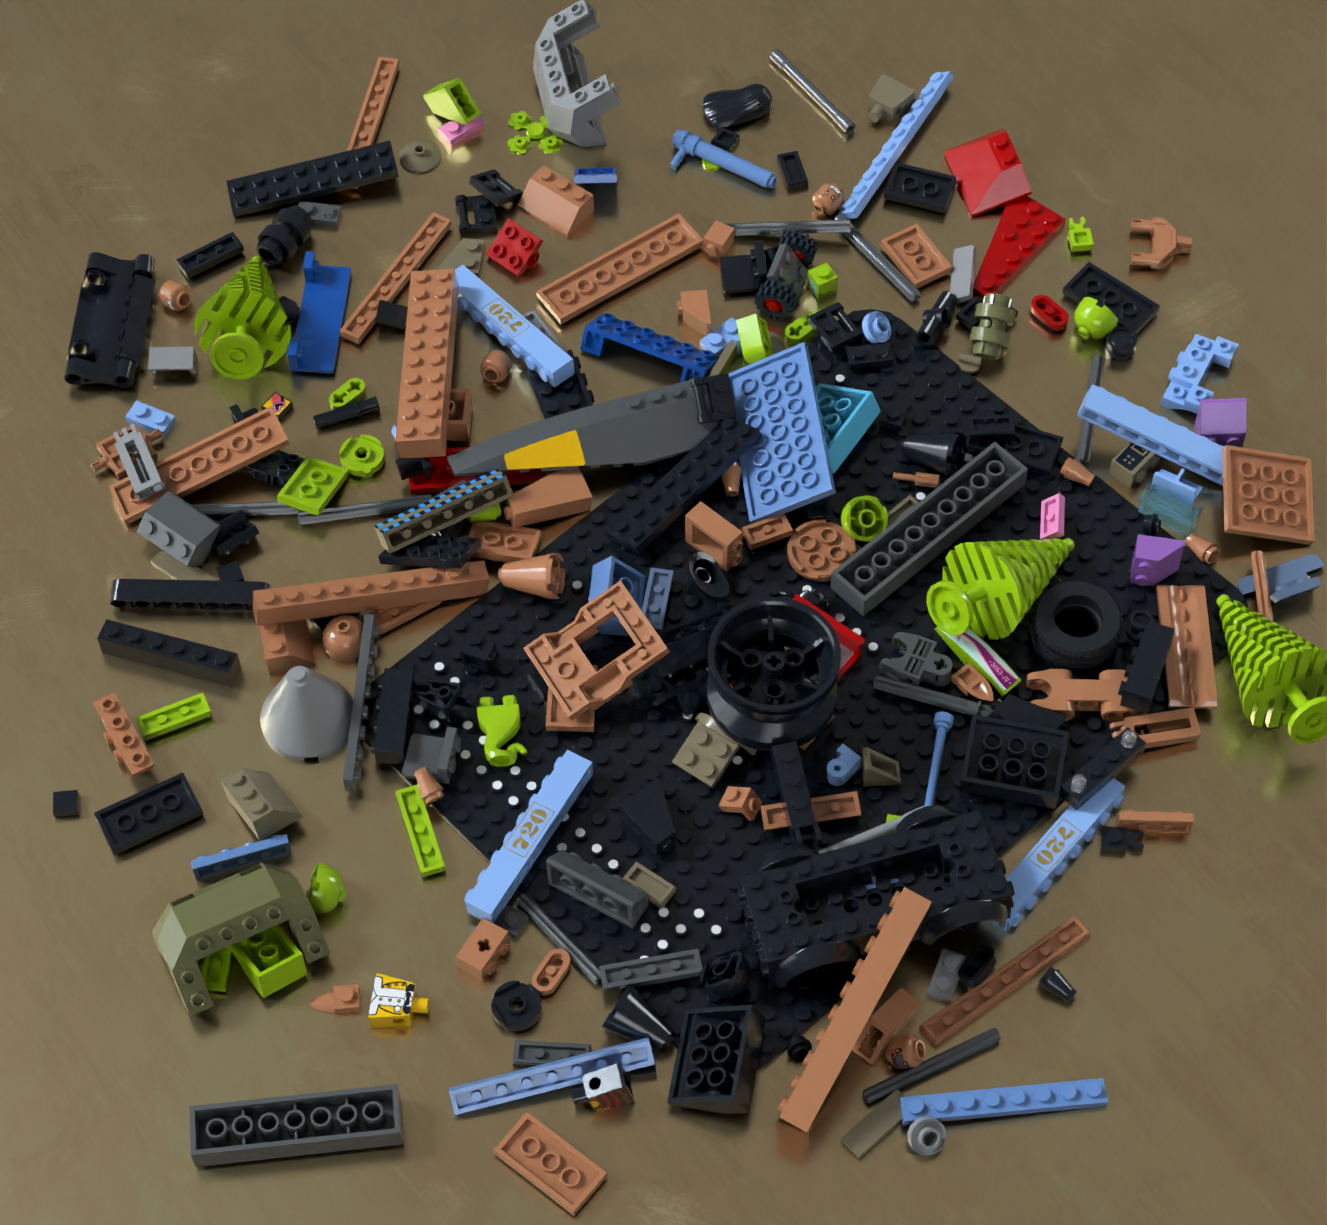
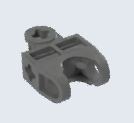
M897 632L894 634L891 643L904 656L881 660L879 669L885 676L920 687L923 681L936 687H944L950 683L953 663L948 656L937 653L936 641L911 633Z

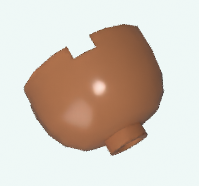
M342 615L333 618L326 625L323 631V648L333 661L340 663L356 661L355 658L359 657L363 622L356 617Z

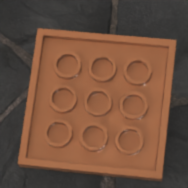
M1225 445L1222 449L1225 532L1307 545L1315 542L1311 458Z

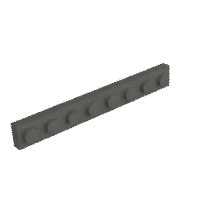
M371 614L364 615L343 775L345 791L355 792L356 783L361 781V768H358L359 761H363L364 748L361 747L362 740H366L367 729L364 726V720L369 718V705L366 704L367 699H371L372 685H369L370 678H374L372 658L377 656V644H374L375 638H379L380 626L376 624L375 617Z

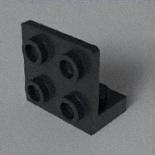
M754 240V249L750 250V255L720 257L724 293L759 291L761 284L767 281L768 273L763 240Z

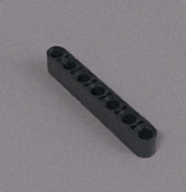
M115 579L112 581L110 604L117 608L254 611L253 591L271 589V585L259 581Z

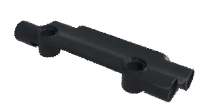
M99 252L89 254L67 352V365L64 380L71 385L105 383L120 387H129L133 384L135 369L142 353L155 280L152 277L155 258L148 254H140L134 260H121Z

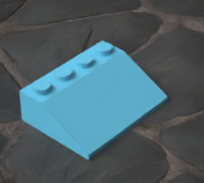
M819 383L816 386L831 470L832 473H835L881 410L871 391Z

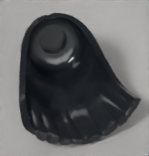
M757 83L741 89L711 92L703 99L704 113L717 131L721 127L726 129L759 118L768 113L773 105V98L768 88Z

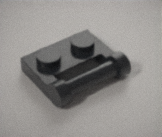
M495 169L470 177L469 184L497 207L513 201L519 203L523 195L520 189H515Z
M458 195L455 197V205L459 211V233L461 235L498 232L495 207L484 195L469 197ZM467 207H473L475 224H470L468 221Z
M839 302L808 316L807 321L831 352L852 342H859L865 336L864 332L857 328L843 311L844 307ZM833 316H837V317H838V319H839V320L842 322V324L846 327V329L849 331V333H846V332H845V330L841 327V325L837 322V320H836Z
M729 373L696 377L689 380L690 386L694 389L699 414L697 417L698 424L723 421L726 418H737ZM703 385L707 386L712 414L707 413Z

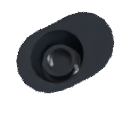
M705 552L693 553L689 559V568L686 575L689 585L700 593L714 598L726 597L730 587L717 561Z

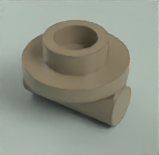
M960 352V369L966 373L977 372L981 367L982 357Z

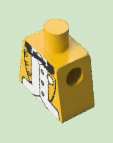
M376 973L368 1015L370 1027L412 1025L414 1012L428 1014L430 999L417 997L416 985L413 982Z

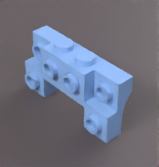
M1195 334L1185 352H1180L1176 362L1178 364L1177 368L1173 367L1170 371L1168 379L1171 382L1162 398L1161 406L1169 409H1183L1197 414L1201 399H1213L1214 392L1201 387L1211 367V363L1214 362L1229 368L1231 359L1236 354L1239 344L1219 336L1214 341Z

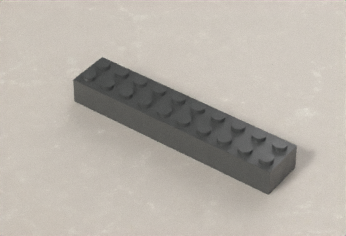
M996 442L992 443L831 572L830 588L857 612L865 616L1026 484L1028 468Z

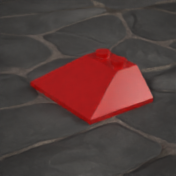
M1003 128L943 152L953 176L957 177L956 183L971 217L1032 194L1022 163L1007 131Z

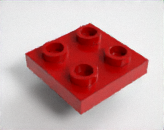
M508 218L486 252V255L521 277L527 268H531L537 263L540 256L538 250L544 241Z

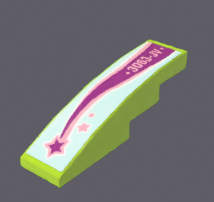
M938 626L934 628L964 665L970 663L985 679L987 678L1001 696H1004L1021 681L1009 665L971 628L958 636L949 635Z

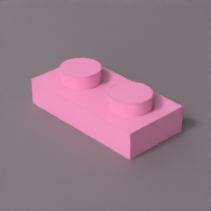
M477 116L466 125L451 120L439 127L438 131L447 143L452 146L483 128L485 124L484 120Z
M1060 493L1041 501L1040 540L1064 536L1065 497Z

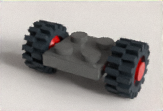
M788 230L782 234L776 247L777 253L767 274L769 281L761 284L756 295V308L761 309L760 312L762 314L767 313V317L772 315L773 319L779 317L782 320L784 317L788 318L789 315L791 316L808 276L807 268L812 264L818 249L817 243H814L815 240L813 238L809 239L810 235L808 234L802 235V231L796 233V230H792V232Z

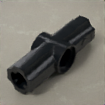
M942 291L933 308L924 311L922 316L923 324L915 336L918 343L924 346H931L941 329L950 326L951 313L958 302L955 294H952L950 291Z

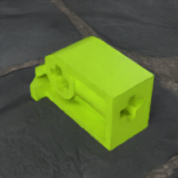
M753 314L736 320L742 353L747 363L752 364L773 355L767 322L763 318Z

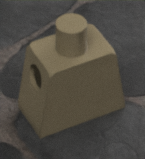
M882 74L869 95V118L873 122H878L881 118L894 122L911 108L912 103L915 102L916 90Z

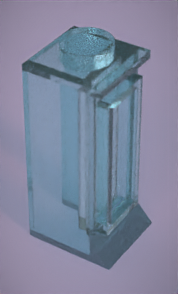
M1155 484L1148 491L1144 490L1139 498L1141 505L1138 512L1144 515L1158 514L1162 524L1185 536L1189 535L1191 528L1194 529L1204 507L1194 508V506L1159 488H1155Z

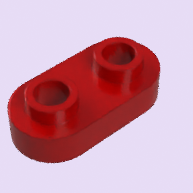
M1038 295L1032 299L1030 309L1033 315L1052 330L1059 331L1066 328L1069 315L1062 307L1046 295Z

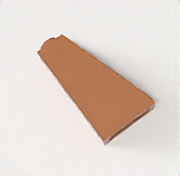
M580 468L557 470L513 493L514 496L507 499L503 510L506 520H510L512 527L517 528L590 511L592 495Z

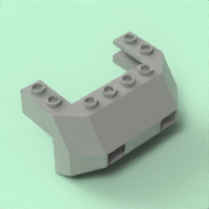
M579 0L548 19L535 44L533 71L549 130L555 136L585 148L607 144L600 115L621 104L622 100L618 94V87L614 83L610 85L606 74L590 82L583 54L573 44L574 41L601 26L597 20V11L586 0Z

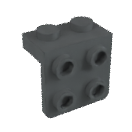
M447 727L445 738L413 734L410 738L402 769L403 776L416 779L414 772L427 766L438 783L449 784L451 773H454L456 769V753L460 752L461 738H458L457 728Z

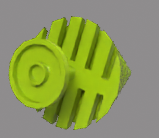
M260 256L253 257L251 261L246 263L232 278L221 286L198 309L194 322L196 336L205 319L208 321L199 341V346L205 354L218 334L219 338L213 343L210 351L211 363L219 373L232 379H247L255 376L262 368L264 354L267 349L270 352L264 368L275 364L287 352L291 340L290 324L288 326V323L286 325L284 323L287 319L286 313L280 303L276 290H273L267 267Z
M1055 538L1049 540L965 542L954 546L955 550H950L945 558L948 567L943 566V580L932 585L927 592L926 603L929 614L934 623L949 635L958 636L968 631L971 626L972 630L983 638L986 634L989 639L998 640L999 637L1002 639L1009 636L1030 610L1043 589L1049 584V580L1066 560L1069 552L1074 549L1073 540L1070 538L1064 540Z
M1223 594L1219 596L1216 600L1217 605L1220 607L1219 615L1223 631L1225 632V639L1228 642V652L1231 657L1237 688L1239 684V697L1246 719L1249 720L1250 716L1252 724L1261 728L1264 719L1268 728L1278 727L1279 721L1282 726L1288 724V734L1294 742L1299 744L1313 743L1327 735V651L1301 636H1297L1291 630L1288 631L1284 626H1280L1273 621L1271 623V619L1263 617L1262 614L1255 612V610L1245 607L1243 603L1236 600L1232 603L1228 595Z

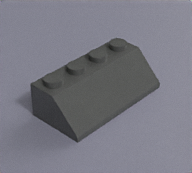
M561 850L546 860L549 885L632 929L648 907V894L638 886L633 887L625 883L618 875H610L604 872L597 864H589L583 861L576 853H568Z

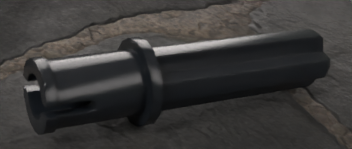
M376 396L359 402L355 400L353 404L315 415L313 419L315 426L321 428L356 416L361 418V415L380 410Z

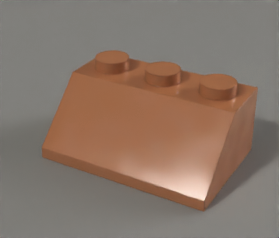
M543 165L529 179L518 203V208L562 235L569 237L594 212L593 194Z
M306 619L259 626L269 674L288 671L295 666L307 667L316 665Z

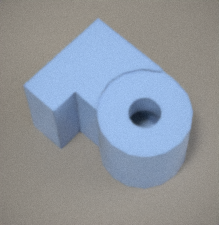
M842 744L836 751V759L831 760L827 765L828 782L834 786L845 784L861 768V757Z

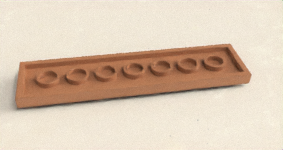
M678 213L537 290V297L556 320L563 324L702 247L703 239Z
M272 406L155 463L166 487L165 490L140 501L135 494L129 477L108 487L124 522L128 525L142 518L144 513L167 491H171L182 498L289 445L290 442Z

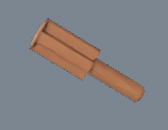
M916 472V475L893 473V479L912 481L917 486L937 488L940 484V475L922 472Z

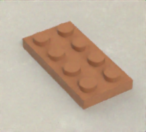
M528 1112L524 1114L493 1150L496 1156L572 1215L578 1212L607 1178V1172Z

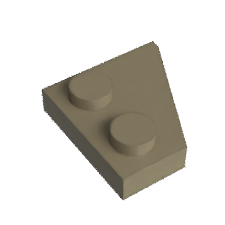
M463 238L437 269H457L464 265L479 278L485 240Z

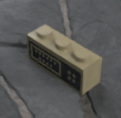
M1129 442L1111 461L1109 474L1131 488L1136 482L1140 483L1145 478L1150 468L1154 469L1158 465L1161 456Z

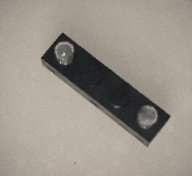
M1127 727L1061 785L1059 796L1075 810H1078L1144 752L1146 742Z

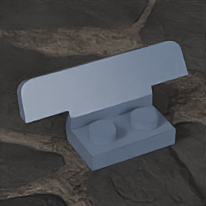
M1309 554L1266 569L1271 606L1307 594L1320 587L1322 584L1319 577L1310 579L1307 573L1325 567L1326 565L1317 555ZM1253 574L1238 581L1237 587L1243 596L1255 592Z

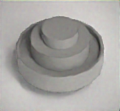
M922 1116L910 1125L907 1132V1140L910 1147L918 1154L924 1156L933 1155L944 1146L946 1130L944 1125L936 1118Z

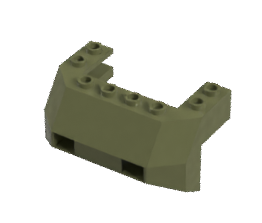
M260 863L167 905L152 934L158 951L168 965L184 1007L190 1016L214 1006L196 961L287 921L296 945L303 954L307 964L331 954L315 912L298 879L291 871Z

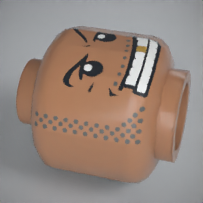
M834 183L823 184L812 196L815 211L821 215H832L844 202L842 189Z
M169 280L160 288L159 300L167 308L174 311H182L191 302V291L187 285L175 280Z

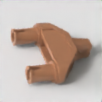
M1154 217L1151 220L1132 218L1131 232H1149L1152 235L1151 253L1132 251L1130 265L1150 266L1152 270H1160L1174 259V254L1191 252L1192 238L1176 235V229L1164 218Z

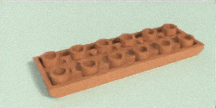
M1157 585L1160 625L1175 629L1172 644L1164 665L1168 708H1217V690L1205 586Z

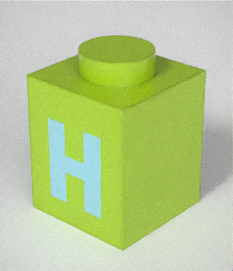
M827 262L808 270L807 287L818 302L837 294L838 277Z

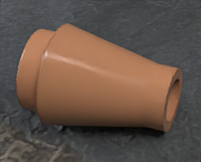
M1068 457L1060 470V473L1064 475L1063 478L1085 484L1088 487L1095 477V474L1091 473L1076 458L1073 460Z
M735 462L721 475L726 495L729 497L740 494L739 487L742 468L738 462Z
M1194 533L1190 534L1185 541V544L1202 563L1212 564L1220 555V549L1216 543L1201 538Z
M427 766L414 772L421 799L425 800L426 804H431L444 797L442 792L444 789L431 774Z

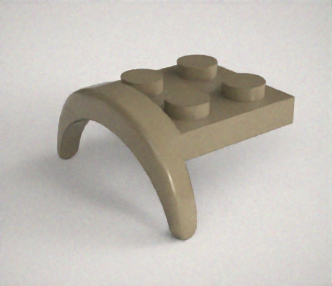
M699 713L695 718L698 721L672 763L711 788H714L740 746L751 755H755L757 750L734 741L717 726L711 715Z

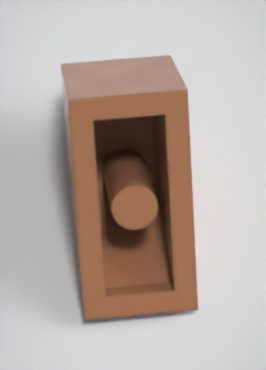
M707 289L681 292V301H677V312L682 314L683 323L700 334L707 336L711 333Z

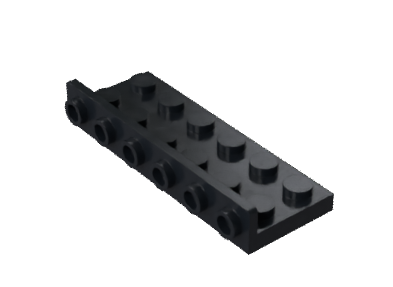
M567 350V354L573 358L575 374L556 387H553L549 382H544L534 369H525L543 420L592 406L595 402L592 390H587L588 382L586 375L579 370L581 369L578 356L574 357L572 350ZM579 466L581 472L596 469L589 466Z

